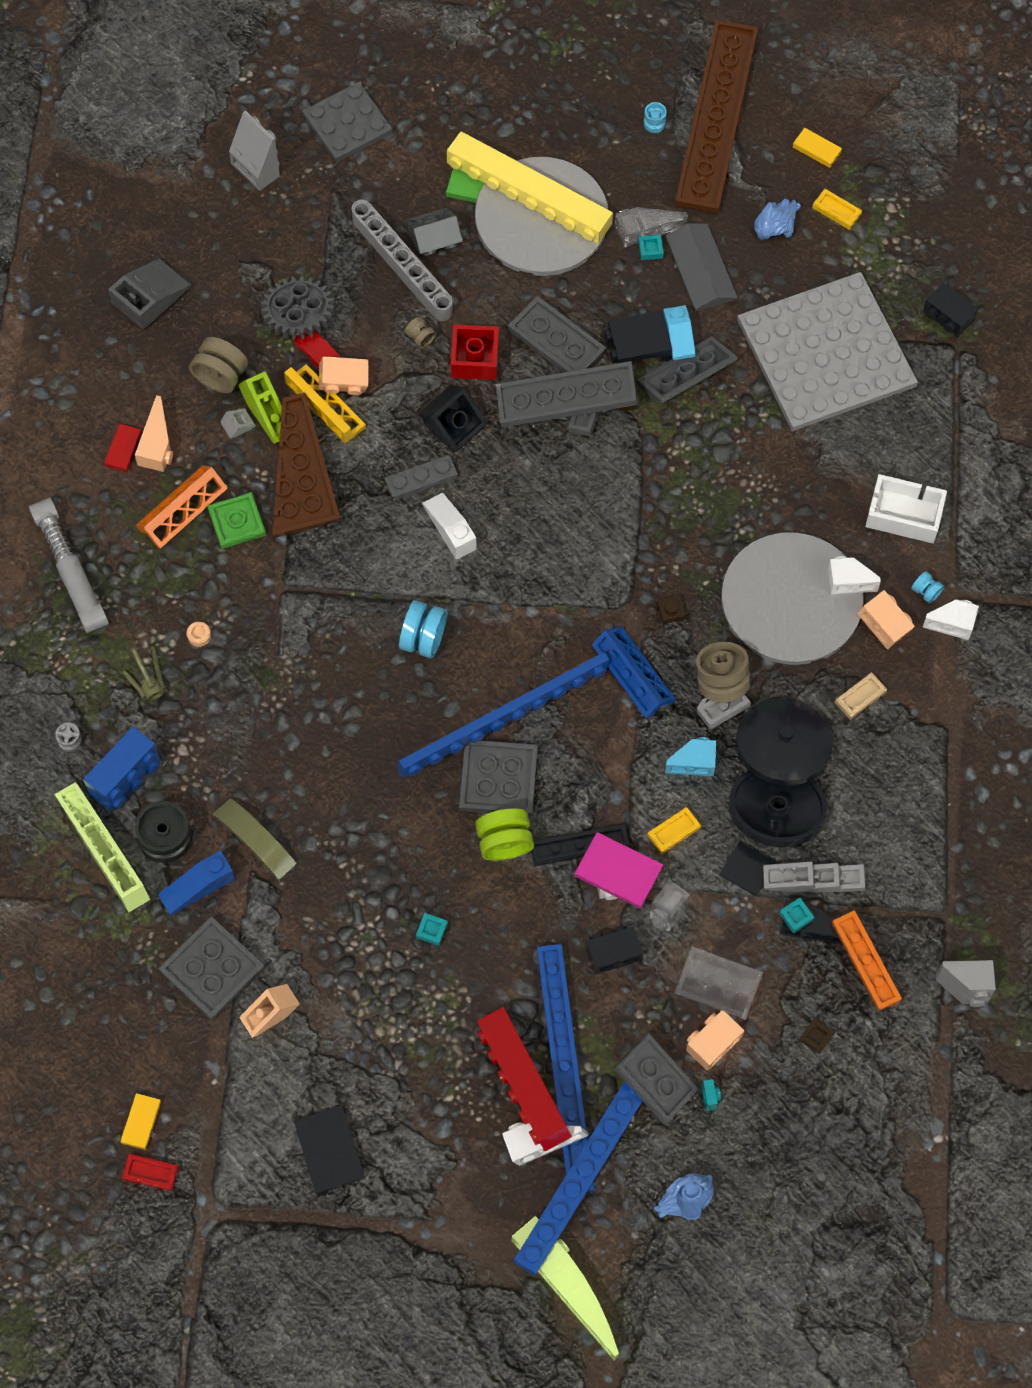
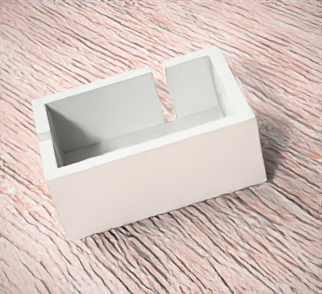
M878 474L865 527L934 544L947 490L926 486L923 499L920 500L918 497L922 484Z

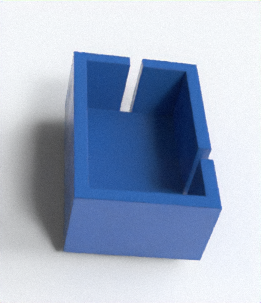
M133 726L83 779L90 797L110 813L115 809H120L126 802V797L132 791L135 792L140 788L143 783L142 778L154 773L158 768L160 758L155 743Z

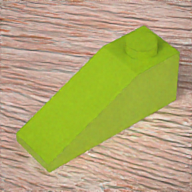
M265 371L241 382L238 386L248 407L275 444L279 442L282 405Z

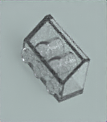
M692 946L675 994L746 1020L763 972Z

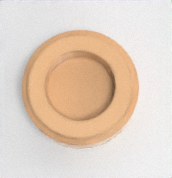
M204 622L192 623L187 629L188 641L197 647L206 645L211 639L209 626Z

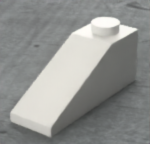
M443 493L422 503L456 560L476 550V536L464 517Z
M523 1123L513 1124L508 1128L509 1131L502 1133L512 1162L519 1166L589 1136L588 1132L581 1126H567L572 1138L545 1152L541 1144H534L529 1134V1131L533 1130L530 1123L526 1125Z

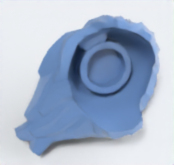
M786 198L778 204L769 202L754 223V229L758 238L762 241L782 233L787 238L791 237L795 214L801 208V205L796 203L795 200L790 202Z
M690 1173L684 1177H679L666 1189L665 1195L659 1200V1205L654 1206V1210L658 1212L660 1218L665 1215L682 1216L687 1220L700 1218L702 1210L710 1203L714 1195L712 1176Z

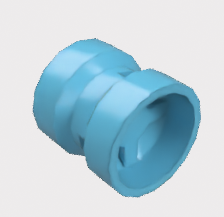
M652 102L646 106L644 127L647 131L659 133L665 128L667 111L663 104Z
M925 571L914 582L911 589L917 594L921 593L924 600L931 604L941 594L945 586L939 581L935 582L932 579V575Z

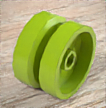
M523 809L494 811L485 814L475 822L477 835L482 839L480 841L481 855L486 860L513 859L530 852L534 848L532 833L527 830L530 827L528 812Z

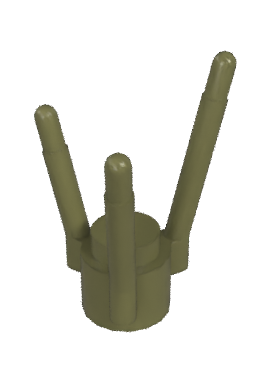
M151 646L150 649L157 679L154 676H149L135 648L132 649V653L145 678L141 681L142 686L126 670L122 672L139 692L141 698H146L147 701L160 698L164 694L163 689L166 688L162 681L154 646Z

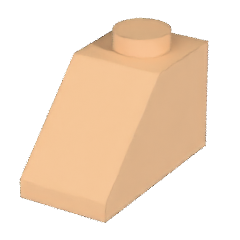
M284 984L266 989L239 1018L253 1038L287 1018L300 1003L289 986Z

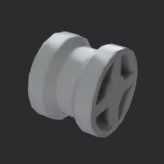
M63 723L57 728L55 735L62 750L73 752L81 746L82 736L75 724Z

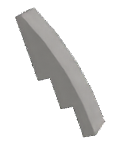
M813 862L763 865L765 890L787 892L866 891L864 864L839 866L838 863L813 865Z

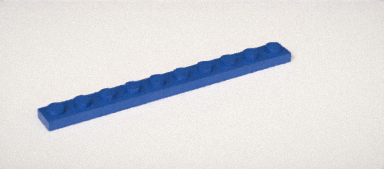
M603 652L399 760L398 772L402 778L408 775L414 776L423 767L439 763L447 754L458 753L464 748V745L480 741L484 738L485 734L491 731L497 732L501 730L509 721H518L525 716L526 712L542 708L547 701L553 698L555 700L561 698L566 694V691L573 687L575 689L580 688L588 679L592 677L598 678L607 671L609 658Z
M562 944L537 947V956L557 1109L566 1126H581L586 1130ZM587 1137L562 1147L566 1175L587 1143ZM593 1182L586 1193L594 1192Z
M625 1081L513 1260L515 1264L534 1276L642 1103V1100Z

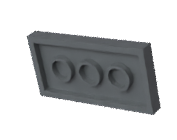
M538 296L508 325V331L562 372L591 368L606 353L605 346Z

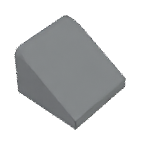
M245 408L226 411L221 420L223 428L231 439L242 435L256 426Z

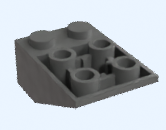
M157 259L123 275L108 289L111 303L144 330L191 287V284L162 260Z

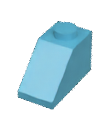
M686 305L663 309V318L672 347V359L679 360L695 357L691 321Z
M706 737L690 740L667 759L665 773L713 776L715 771L716 741Z

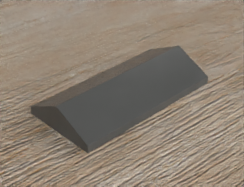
M686 224L666 235L665 238L695 312L737 300L738 297L708 224Z
M711 336L694 346L695 357L679 360L671 359L637 379V382L652 402L662 404L737 360V356Z

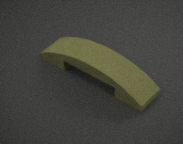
M233 799L227 800L213 813V816L229 832L231 831L278 881L297 866V863L279 842Z

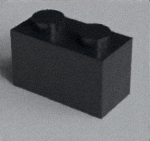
M943 282L926 299L923 312H925L928 318L942 325L945 331L958 338L975 321L978 308Z
M621 926L614 929L613 933L606 935L598 933L592 935L589 938L590 940L586 941V950L595 975L640 962L643 958V951L634 926L630 928Z

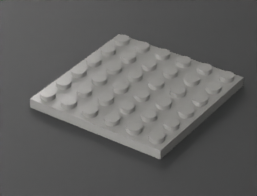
M861 272L737 316V321L791 431L917 387L918 381Z

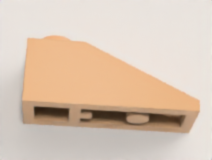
M156 395L135 457L138 466L164 472L166 465H170L172 461L173 451L170 448L161 396Z

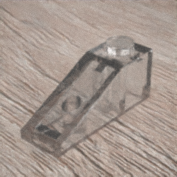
M639 207L624 209L615 215V228L623 246L627 247L637 244L639 236H662L675 231L687 224L688 215L686 212Z

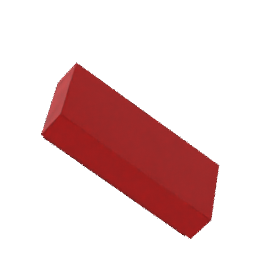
M119 424L104 462L105 467L127 473L142 434L141 429Z
M129 1154L122 1180L172 1192L179 1166Z

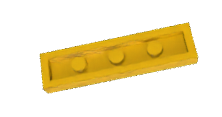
M307 364L297 372L292 367L284 372L286 384L296 394L305 392L309 408L345 444L366 428V424L336 394L326 393V400H323L314 391L319 390V376ZM307 373L312 378L311 385L307 384L302 378L304 374ZM329 405L339 406L341 408V415H338ZM345 421H354L358 426L351 430V427Z

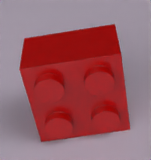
M453 325L451 378L497 380L499 327Z

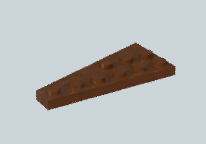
M305 392L282 398L273 538L341 521Z

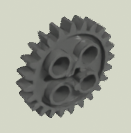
M292 276L291 282L284 278L282 285L275 283V289L268 288L269 295H263L264 301L261 302V313L264 324H268L270 331L275 330L276 336L283 333L284 339L288 335H292V340H295L296 336L300 335L301 339L304 340L305 334L312 338L314 331L321 333V327L328 328L327 321H332V315L335 314L332 292L328 291L326 285L321 287V281L313 283L312 277L304 281V277L301 276L299 281H296L295 277Z

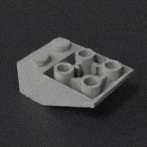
M245 110L229 150L231 164L261 191L280 176V164L277 158L278 151L275 142L276 137L270 130H265L257 117L251 116Z

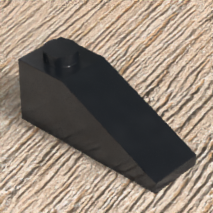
M799 898L786 899L784 907ZM803 899L802 901L815 917L814 921L795 933H792L783 919L781 921L779 935L843 945L832 925L834 919L811 903H806Z

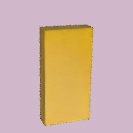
M806 128L802 130L793 143V148L829 168L842 152L841 147Z
M827 189L823 190L812 206L813 209L848 230L852 228L862 214L861 209Z
M685 807L649 831L647 836L662 855L699 830L701 824L691 811Z
M136 1093L120 1141L121 1144L146 1150L161 1105L160 1099Z

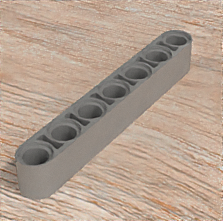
M355 201L352 205L354 226L438 321L449 320L453 315V303L449 293L368 201Z

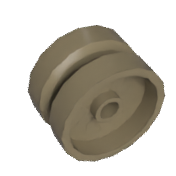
M206 337L198 349L199 354H196L189 364V371L200 383L208 388L221 393H231L239 381L238 377L243 374L248 366V360L237 347L220 338Z
M717 642L706 646L697 655L698 687L703 696L715 702H731L738 700L747 693L751 682L749 657L746 650L740 645L731 642Z

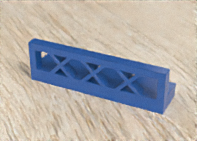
M623 627L604 630L592 644L599 655L605 652L609 658L608 668L645 718L652 717L660 707L673 704L676 700Z

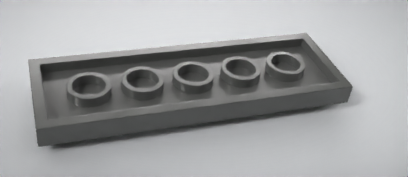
M631 361L496 384L502 428L638 405Z

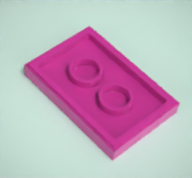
M597 832L574 876L641 909L663 868V864Z

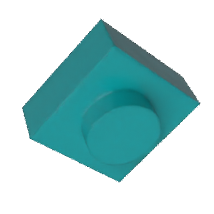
M661 235L638 237L641 260L663 259Z
M801 898L779 911L780 916L792 933L814 921L815 918Z
M424 913L416 933V938L440 946L448 921Z
M713 1079L703 1080L702 1093L706 1111L716 1110L718 1102L721 1101L719 1086H714Z

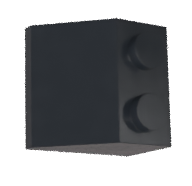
M455 385L448 386L418 413L429 431L453 452L461 448L487 424V421L466 389Z

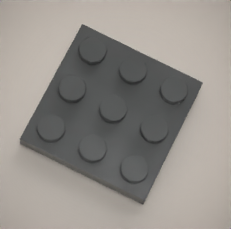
M359 82L302 111L303 117L336 163L393 134L391 126Z
M478 741L466 744L459 811L491 813L503 809H523L528 812V816H532L538 745Z
M211 916L158 970L212 1021L265 969V966Z

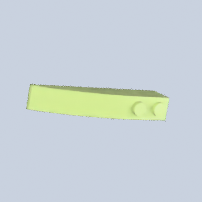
M75 782L56 793L55 796L127 911L131 912L149 901L150 898L144 885L77 783Z
M536 1216L512 1235V1242L519 1250L539 1219ZM558 1239L538 1270V1273L609 1356L615 1360L618 1358L619 1352L602 1308L584 1275L568 1254L569 1248L561 1239Z

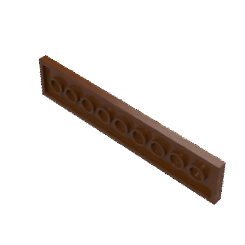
M722 20L715 21L676 194V206L713 213L719 212L758 27Z

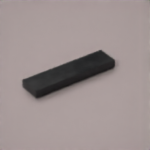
M625 824L534 840V848L531 850L534 867L583 858L597 832L630 848Z

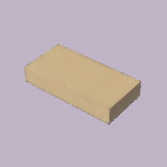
M871 672L835 700V704L851 720L887 692V688Z

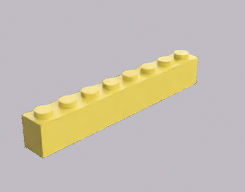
M462 131L447 149V163L452 168L467 173L472 179H478L486 183L493 190L497 189L503 192L508 198L523 203L530 210L540 212L547 219L562 224L567 230L577 232L588 241L599 244L612 225L613 212Z

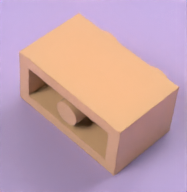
M322 357L319 363V390H325L329 394L344 391L350 395H360L366 391L368 387L367 359Z
M885 590L864 605L857 613L887 650L915 627L910 616L897 606L894 597L887 594Z
M724 1010L718 1015L716 1013L710 1015L704 1022L706 1026L700 1032L695 1030L687 1039L689 1043L687 1044L686 1051L707 1071L743 1037L745 1031Z

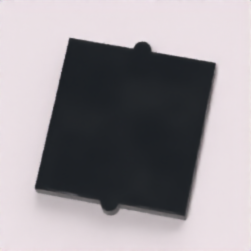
M739 841L731 856H727V862L719 876L757 897L764 885L763 865L776 864V862Z

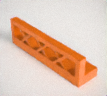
M202 465L135 526L141 533L147 534L157 548L161 549L227 489V486L212 467ZM213 478L219 488L213 493H206V484ZM193 495H200L199 506L189 508L190 498ZM176 510H183V520L180 523H172V516ZM159 525H167L166 535L159 540L153 531Z
M855 910L833 920L832 925L877 1010L881 1011L889 1006L892 1008L898 1005L902 998Z

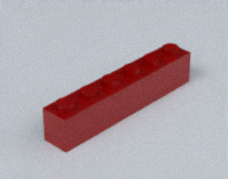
M504 1007L479 1019L477 1023L481 1030L477 1033L483 1045L489 1044L491 1050L487 1051L493 1064L499 1063L501 1069L497 1072L504 1085L509 1083L512 1089L508 1091V1094L514 1105L520 1104L522 1109L518 1113L524 1124L530 1123L533 1130L529 1131V1134L534 1144H541L546 1152L572 1138Z

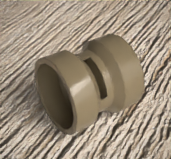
M421 317L413 319L405 329V333L410 338L415 339V344L420 349L429 346L436 338V332L431 327H427L426 322Z

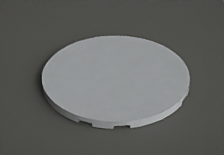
M530 157L518 160L521 164L608 210L607 201L602 189L593 177L580 167L565 160L551 157ZM486 183L482 187L476 202L475 223L482 244L503 265L517 272L523 271L533 273L535 276H549L571 271L584 264L594 252H597L605 238L604 235L599 244L588 241L577 232L567 230L562 224L547 219L540 212L530 210L523 203L508 198L503 192L491 189Z
M802 533L768 535L746 546L731 562L722 585V610L734 636L739 642H742L751 649V652L772 662L788 665L809 664L812 661L825 659L840 650L854 634L860 621L857 613L863 607V593L831 595L828 577L829 561L835 557L845 555L830 543Z

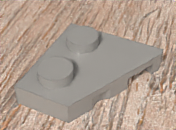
M745 695L731 702H715L704 698L697 707V713L711 730L749 708L750 701Z

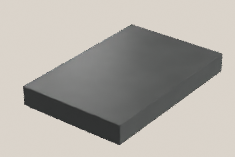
M649 1033L645 1034L613 1068L663 1124H667L699 1089Z

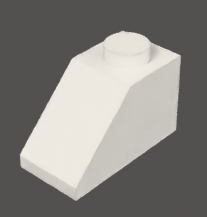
M838 556L829 561L828 577L831 595L878 592L881 582L880 577L855 558Z
M954 600L927 613L923 628L969 640L979 606L974 605L968 600Z

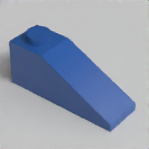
M220 850L197 863L160 892L158 896L171 916L234 881L233 870Z

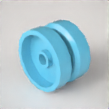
M413 600L404 620L399 649L413 652L418 647L419 655L433 659L444 633L448 614L447 609L434 606L428 613L427 603Z

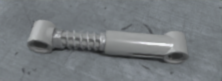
M48 497L29 505L28 507L36 526L41 527L45 538L48 539L47 543L50 544L52 553L57 560L56 568L74 603L86 633L88 634L109 625L78 557L70 552L71 548L68 547V542H65L66 537L62 536L64 532L60 531L59 516L51 498Z

